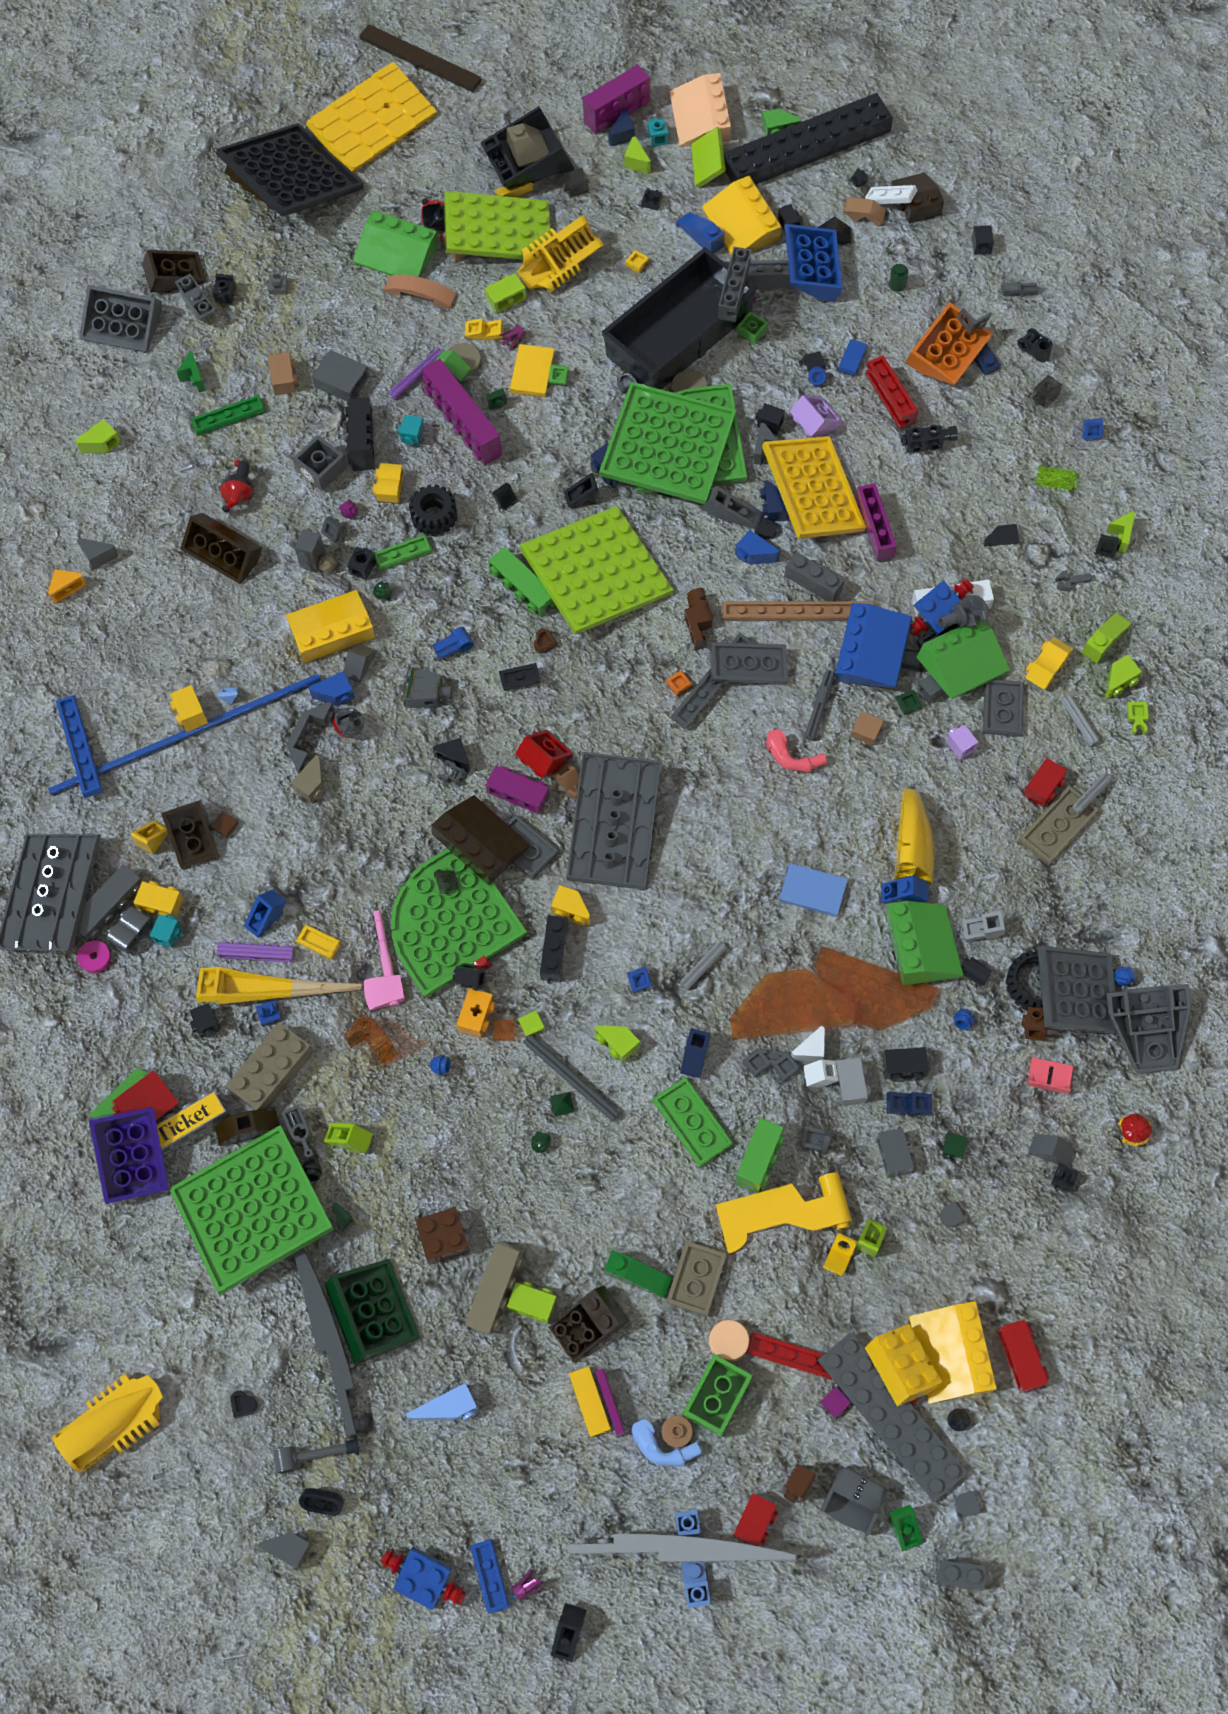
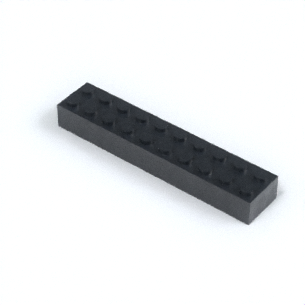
M874 93L724 152L725 173L731 183L750 176L755 185L891 132L893 116L878 93Z

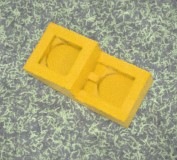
M482 318L466 321L465 337L468 339L494 340L503 338V336H499L504 333L502 319L484 322Z

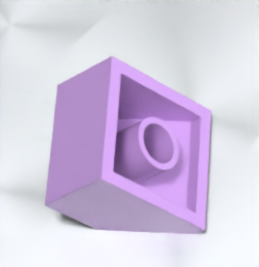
M802 395L789 411L794 416L793 420L805 429L804 433L811 438L823 437L844 423L822 397Z

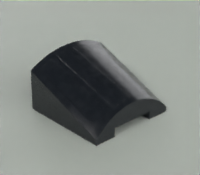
M539 106L480 142L504 188L575 170ZM524 123L540 130L549 154L529 166L518 168L507 143V128Z

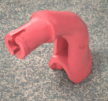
M780 729L768 732L766 740L767 749L771 751L772 756L781 767L788 770L811 772V769L827 764L824 753L810 758L794 759L786 746L787 739L785 734Z

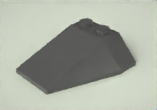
M1189 984L1153 986L1106 993L1109 1017L1135 1073L1178 1069L1191 1008Z

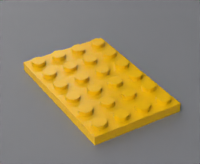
M830 436L763 443L762 448L798 539L865 531L867 527Z

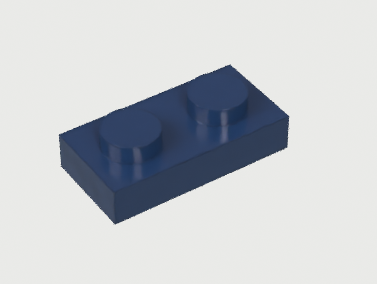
M986 343L974 359L984 376L999 370L1001 367L1000 362Z

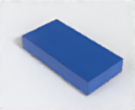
M850 339L838 371L855 376L867 349V344Z

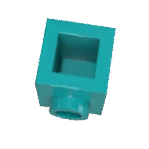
M405 414L402 424H399L398 427L401 443L410 446L420 445L424 431L423 417Z
M159 914L150 937L154 943L173 948L176 939H179L182 934V926L175 916Z

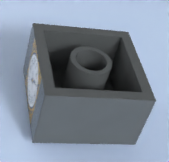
M319 435L292 458L295 470L321 491L347 468L344 454Z

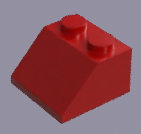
M548 730L525 736L515 752L520 761L528 765L541 778L551 776L574 754Z

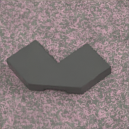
M758 1048L742 1060V1063L754 1078L769 1067H772L785 1082L801 1069L790 1054L783 1051L776 1052Z

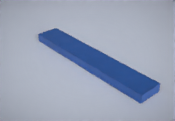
M72 695L57 700L56 704L82 795L85 799L102 793L103 789L76 697Z

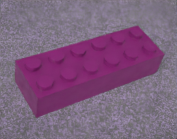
M438 359L422 368L423 377L421 379L425 385L423 390L426 396L433 399L437 410L443 412V416L448 423L451 422L455 433L458 436L461 435L465 446L473 451L475 459L481 461L485 466L502 456L500 434L443 361Z

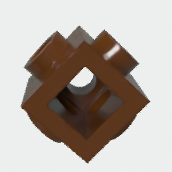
M1028 1007L1027 1015H1023L1022 1018L1025 1039L1046 1041L1048 1030H1052V1028H1045L1043 1008Z

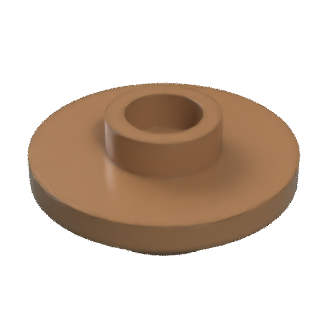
M682 1416L669 1417L662 1426L663 1440L671 1447L679 1448L685 1446L692 1437L690 1422Z

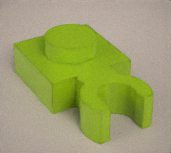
M1127 702L1128 723H1134L1131 728L1132 735L1136 734V728L1142 729V734L1145 735L1148 728L1144 722L1149 720L1147 702Z

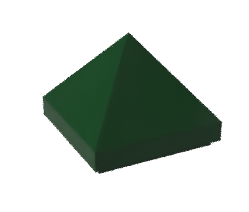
M570 1092L550 1096L554 1116L575 1112Z

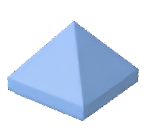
M239 688L220 689L218 697L231 705L239 693Z

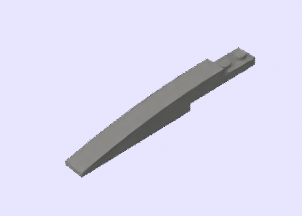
M614 1534V1543H611V1539H598L597 1544H589V1540H575V1544H569V1554L571 1555L659 1554L660 1563L797 1561L795 1554L729 1541L675 1535Z

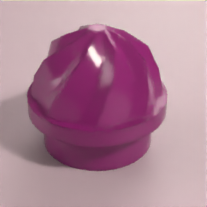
M351 499L339 507L340 514L347 519L354 518L357 515L356 503H353Z

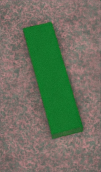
M256 395L191 418V422L197 436L265 413L266 411L260 396Z

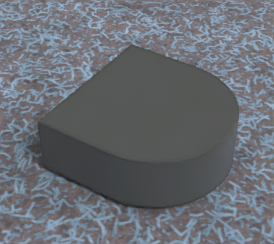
M622 373L617 377V387L622 394L628 391L631 382L637 383L634 376L630 373Z
M956 1201L946 1205L940 1212V1220L947 1227H955L966 1220Z
M975 1490L962 1493L956 1498L955 1508L960 1515L972 1516L981 1513Z

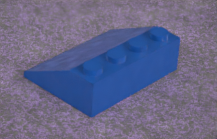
M785 224L790 285L818 300L836 301L842 290L836 230Z
M852 603L835 672L840 682L896 688L912 616L871 604Z

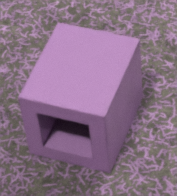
M963 725L960 728H953L948 733L946 743L961 760L976 751L979 742L968 728Z

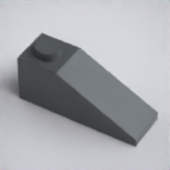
M718 486L710 490L707 502L701 505L702 510L716 518L752 529L757 528L762 516V512Z

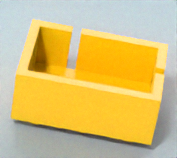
M910 1324L876 1336L865 1347L897 1407L931 1393L942 1383L934 1366L928 1365L930 1359Z

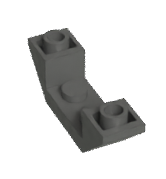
M330 702L302 712L288 740L287 748L298 774L310 762L308 753L302 751L307 733L309 734L312 731L313 723L327 728L329 722H332L335 717V711Z

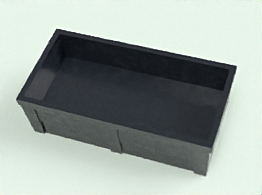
M704 247L602 331L606 356L625 373L632 374L638 384L662 390L678 373L687 369L697 359L702 358L710 348L736 328L745 316L752 311L756 288L746 281L736 322L718 319V305L729 266Z

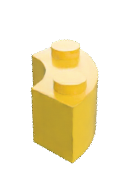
M1055 637L1050 641L1046 640L1040 649L1042 653L1034 662L1031 661L1026 668L1028 673L1025 678L1044 690L1054 680L1055 677L1053 676L1059 668L1063 667L1073 651L1072 647Z

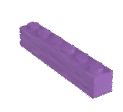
M228 941L218 942L216 952L218 958L290 963L294 962L295 954L294 948L290 945L279 946L272 944V946H268L264 943L254 945V943L242 944L241 942L229 943Z

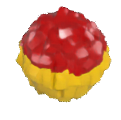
M1132 1113L1122 1117L1118 1123L1122 1130L1123 1143H1127L1130 1146L1146 1144L1150 1139L1152 1124L1144 1116Z

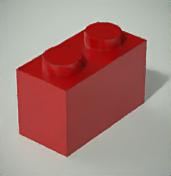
M1046 758L1027 785L1023 795L1042 807L1047 802L1051 803L1057 794L1054 792L1056 788H1061L1067 780L1064 777L1067 769Z
M752 1493L732 1537L748 1545L759 1546L760 1544L764 1546L769 1533L765 1532L769 1523L774 1524L778 1512L775 1511L777 1505Z

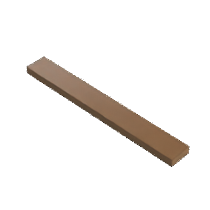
M722 601V621H848L852 603L874 605V601Z

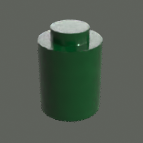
M896 264L891 268L889 288L892 291L901 292L906 288L909 270L905 265Z

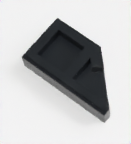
M1017 524L998 525L984 540V546L1018 544Z

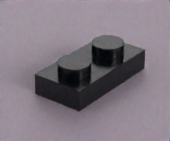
M536 663L499 671L503 691L541 683Z

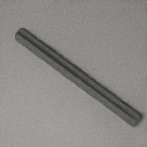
M527 1036L524 1044L611 1121L614 1122L619 1117L620 1112L534 1036Z

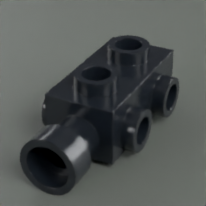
M935 424L925 428L913 427L911 430H905V434L901 435V445L905 446L906 453L937 450L943 447L944 440H958L956 426L942 429V425L938 426Z

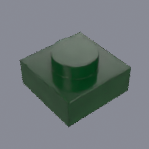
M503 388L487 394L490 410L501 408L507 404L506 392Z

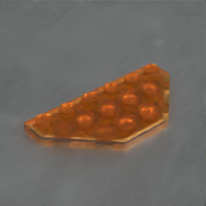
M823 946L814 966L823 981L830 999H832L839 1017L877 1031L893 1023L910 1018L921 1011L924 1012L930 1009L937 991L936 987L925 983L902 986L900 974Z
M807 969L765 974L730 1018L733 1040L818 1029L820 1026L827 1028L856 1024L853 1002Z

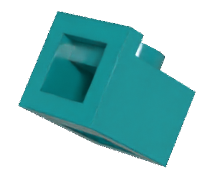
M653 118L647 122V132L651 147L668 145L669 132L666 128L665 120Z

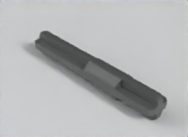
M829 670L824 673L805 733V738L809 740L816 738L835 677V673Z

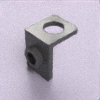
M963 308L959 312L957 319L965 330L971 333L976 329L981 330L984 328L992 313L989 312L974 321L967 310ZM963 315L967 318L968 324L964 321Z

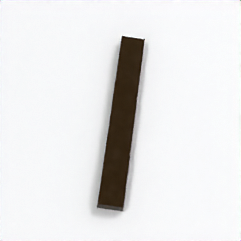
M370 24L359 35L360 40L472 93L482 81L481 76Z

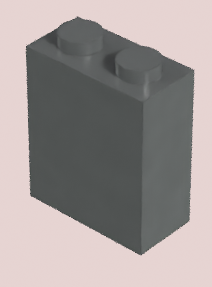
M329 350L327 355L323 356L321 364L312 373L315 388L347 402L348 399L356 398L370 377L366 365L332 350Z

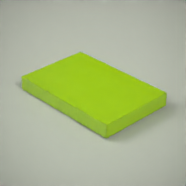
M716 127L691 144L695 186L698 188L725 172L721 129Z

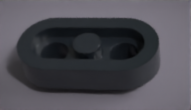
M306 1488L300 1495L299 1505L309 1512L336 1516L343 1509L344 1499L335 1492Z

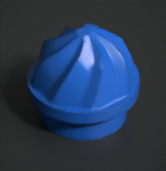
M1121 966L1114 973V981L1120 986H1129L1130 983H1133L1135 976L1131 967Z
M960 1009L954 1014V1025L957 1028L968 1030L973 1025L974 1016L968 1009Z
M444 1055L433 1057L430 1062L432 1072L440 1076L448 1074L450 1058Z

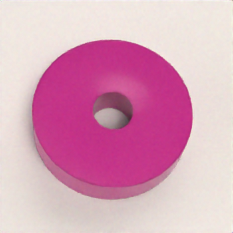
M93 940L81 946L77 954V960L86 972L99 973L109 966L111 952L103 942ZM97 954V958L91 959L93 955Z

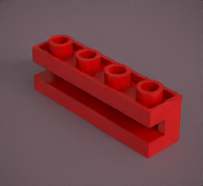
M884 355L868 361V370H866L865 375L899 430L915 424L918 409Z

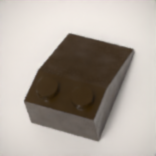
M925 172L892 181V186L916 185L918 189L911 203H900L908 223L942 215L944 199L939 188Z
M146 251L142 266L150 292L168 293L178 290L175 281L188 274L192 275L197 284L206 282L198 252Z
M202 799L161 813L181 869L219 857Z

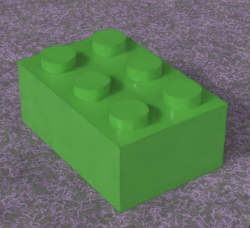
M759 1118L736 1174V1186L753 1193H759L760 1189L765 1190L770 1175L767 1171L773 1170L778 1155L775 1152H780L785 1135L782 1134V1126Z
M713 1354L682 1416L721 1438L753 1375Z

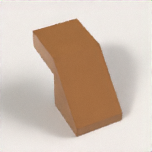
M848 197L843 213L855 222L866 217L879 226L883 223L886 209L871 199Z
M566 764L552 775L570 798L576 801L580 775L575 767Z

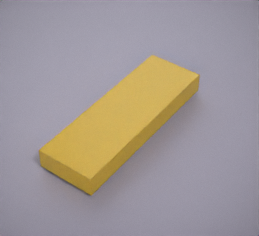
M589 1366L568 1373L590 1438L610 1431L611 1429Z

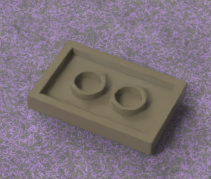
M686 1241L666 1304L707 1317L727 1254Z

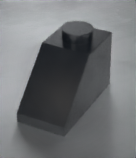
M565 1603L558 1622L550 1656L568 1662L573 1661L584 1624L586 1609Z

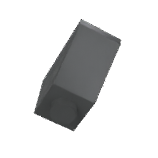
M298 1531L296 1535L289 1532L259 1542L257 1547L300 1570L313 1544L308 1542L310 1537Z

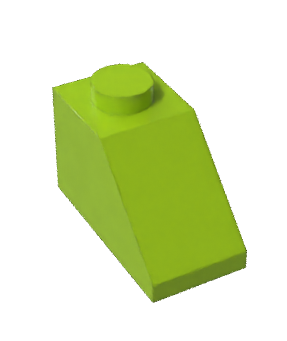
M330 1123L324 1143L355 1153H366L370 1147L373 1133L355 1124Z

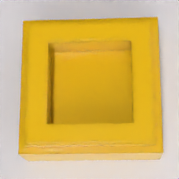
M635 250L625 261V266L640 274L650 262V258Z

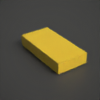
M306 924L296 940L297 944L330 960L333 959L341 945L340 940Z

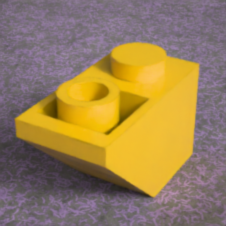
M559 885L551 904V912L554 916L568 917L577 925L583 926L585 924L589 926L590 915L579 892Z

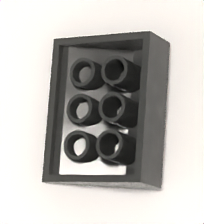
M87 285L79 339L148 352L160 319L162 301L152 297Z

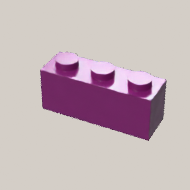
M496 765L485 784L487 793L539 815L550 796L549 787L545 783L532 781L524 774L518 775L513 773L505 766L499 767Z

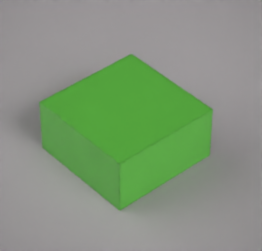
M749 312L737 326V334L755 344L768 329V322Z

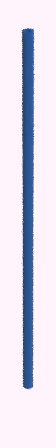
M315 674L207 720L208 724L189 732H186V730L101 765L97 767L98 775L321 681L318 674ZM77 776L48 788L51 795L79 784Z

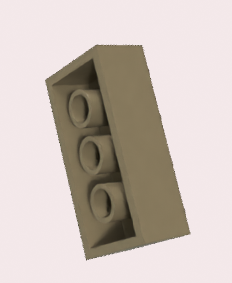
M278 1022L226 1084V1088L252 1110H267L313 1055L314 1051L311 1045Z

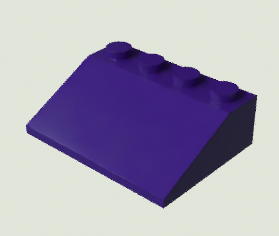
M153 1107L88 1118L105 1204L169 1190Z

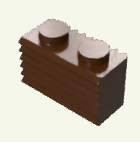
M799 1464L795 1465L782 1488L783 1493H785L783 1497L794 1504L796 1501L801 1502L816 1475Z

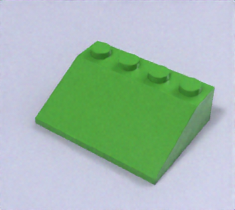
M372 210L365 223L353 263L389 276L411 275L421 277L439 245L437 231Z
M984 620L976 622V626L958 627L925 642L916 657L951 700L1010 671L993 630Z
M914 901L887 903L886 919L902 986L963 977L945 905Z

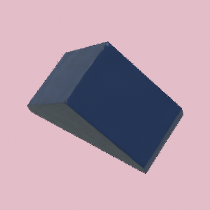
M626 109L622 111L608 133L610 146L630 142L632 137L635 136V128Z

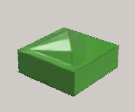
M551 364L548 383L567 386L569 367Z

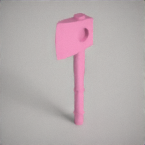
M381 910L374 911L373 913L384 976L364 980V994L369 1010L387 1006L394 1007L398 1006L399 1002L405 1001L401 976L394 975Z

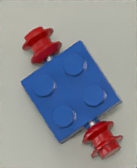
M961 578L959 586L954 584L953 592L943 580L913 605L922 618L914 617L915 622L911 623L909 632L913 636L921 637L920 632L922 630L927 632L926 624L928 623L937 635L941 633L944 629L940 627L938 617L951 613L952 607L960 601L959 597L965 598L968 592L973 594L972 589L974 586L968 579L964 580Z
M415 1547L410 1549L405 1562H403V1553L398 1556L395 1555L394 1548L390 1552L387 1550L381 1560L383 1570L387 1567L391 1568L392 1575L400 1571L393 1590L432 1611L441 1594H443L444 1603L448 1600L453 1602V1608L456 1604H462L466 1596V1592L463 1591L465 1586H462L460 1589L455 1587L456 1581L451 1582L448 1586L446 1585L452 1570L451 1566Z

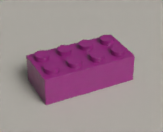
M637 64L582 97L583 122L597 134L614 124L624 109L629 114H632L635 110L647 105L650 102V77Z

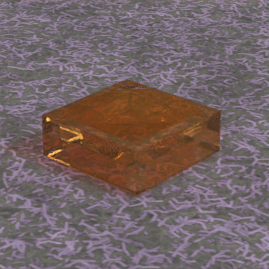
M514 1019L493 1020V1041H514Z

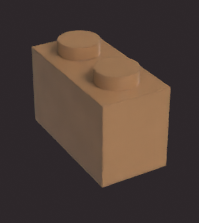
M289 352L268 355L271 382L275 396L296 392V385L299 383L297 373L294 374L293 370H296L295 359H291Z

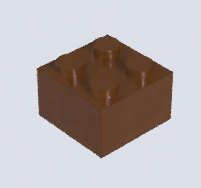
M456 1207L415 1219L429 1265L470 1252Z

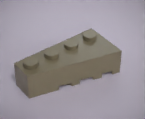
M504 1241L495 1243L465 1322L466 1326L488 1335L493 1330L497 1331L501 1320L498 1317L501 1310L504 1311L507 1305V1295L515 1284V1276L522 1265L526 1250Z

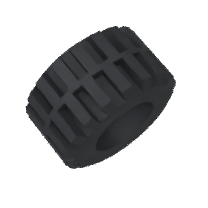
M427 485V488L421 487L419 492L415 491L414 497L411 496V503H409L411 520L414 527L420 533L424 532L427 536L429 534L432 536H436V534L443 535L444 531L449 532L450 527H454L455 521H457V508L455 498L450 490L447 491L443 486L439 488V485L434 487ZM431 507L442 508V510L436 514L425 513V511Z

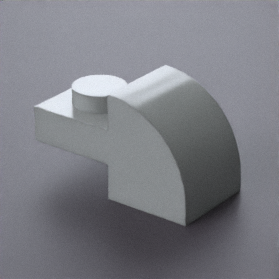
M1002 911L981 914L982 917L962 920L966 942L984 938L992 940L1002 936L1005 933Z

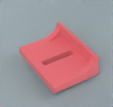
M1032 1057L1027 1086L1069 1094L1071 1091L1070 1084L1073 1066ZM1049 1067L1053 1068L1050 1085L1047 1084Z

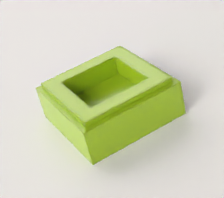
M536 1010L518 1018L526 1038L529 1035L533 1036L545 1030Z

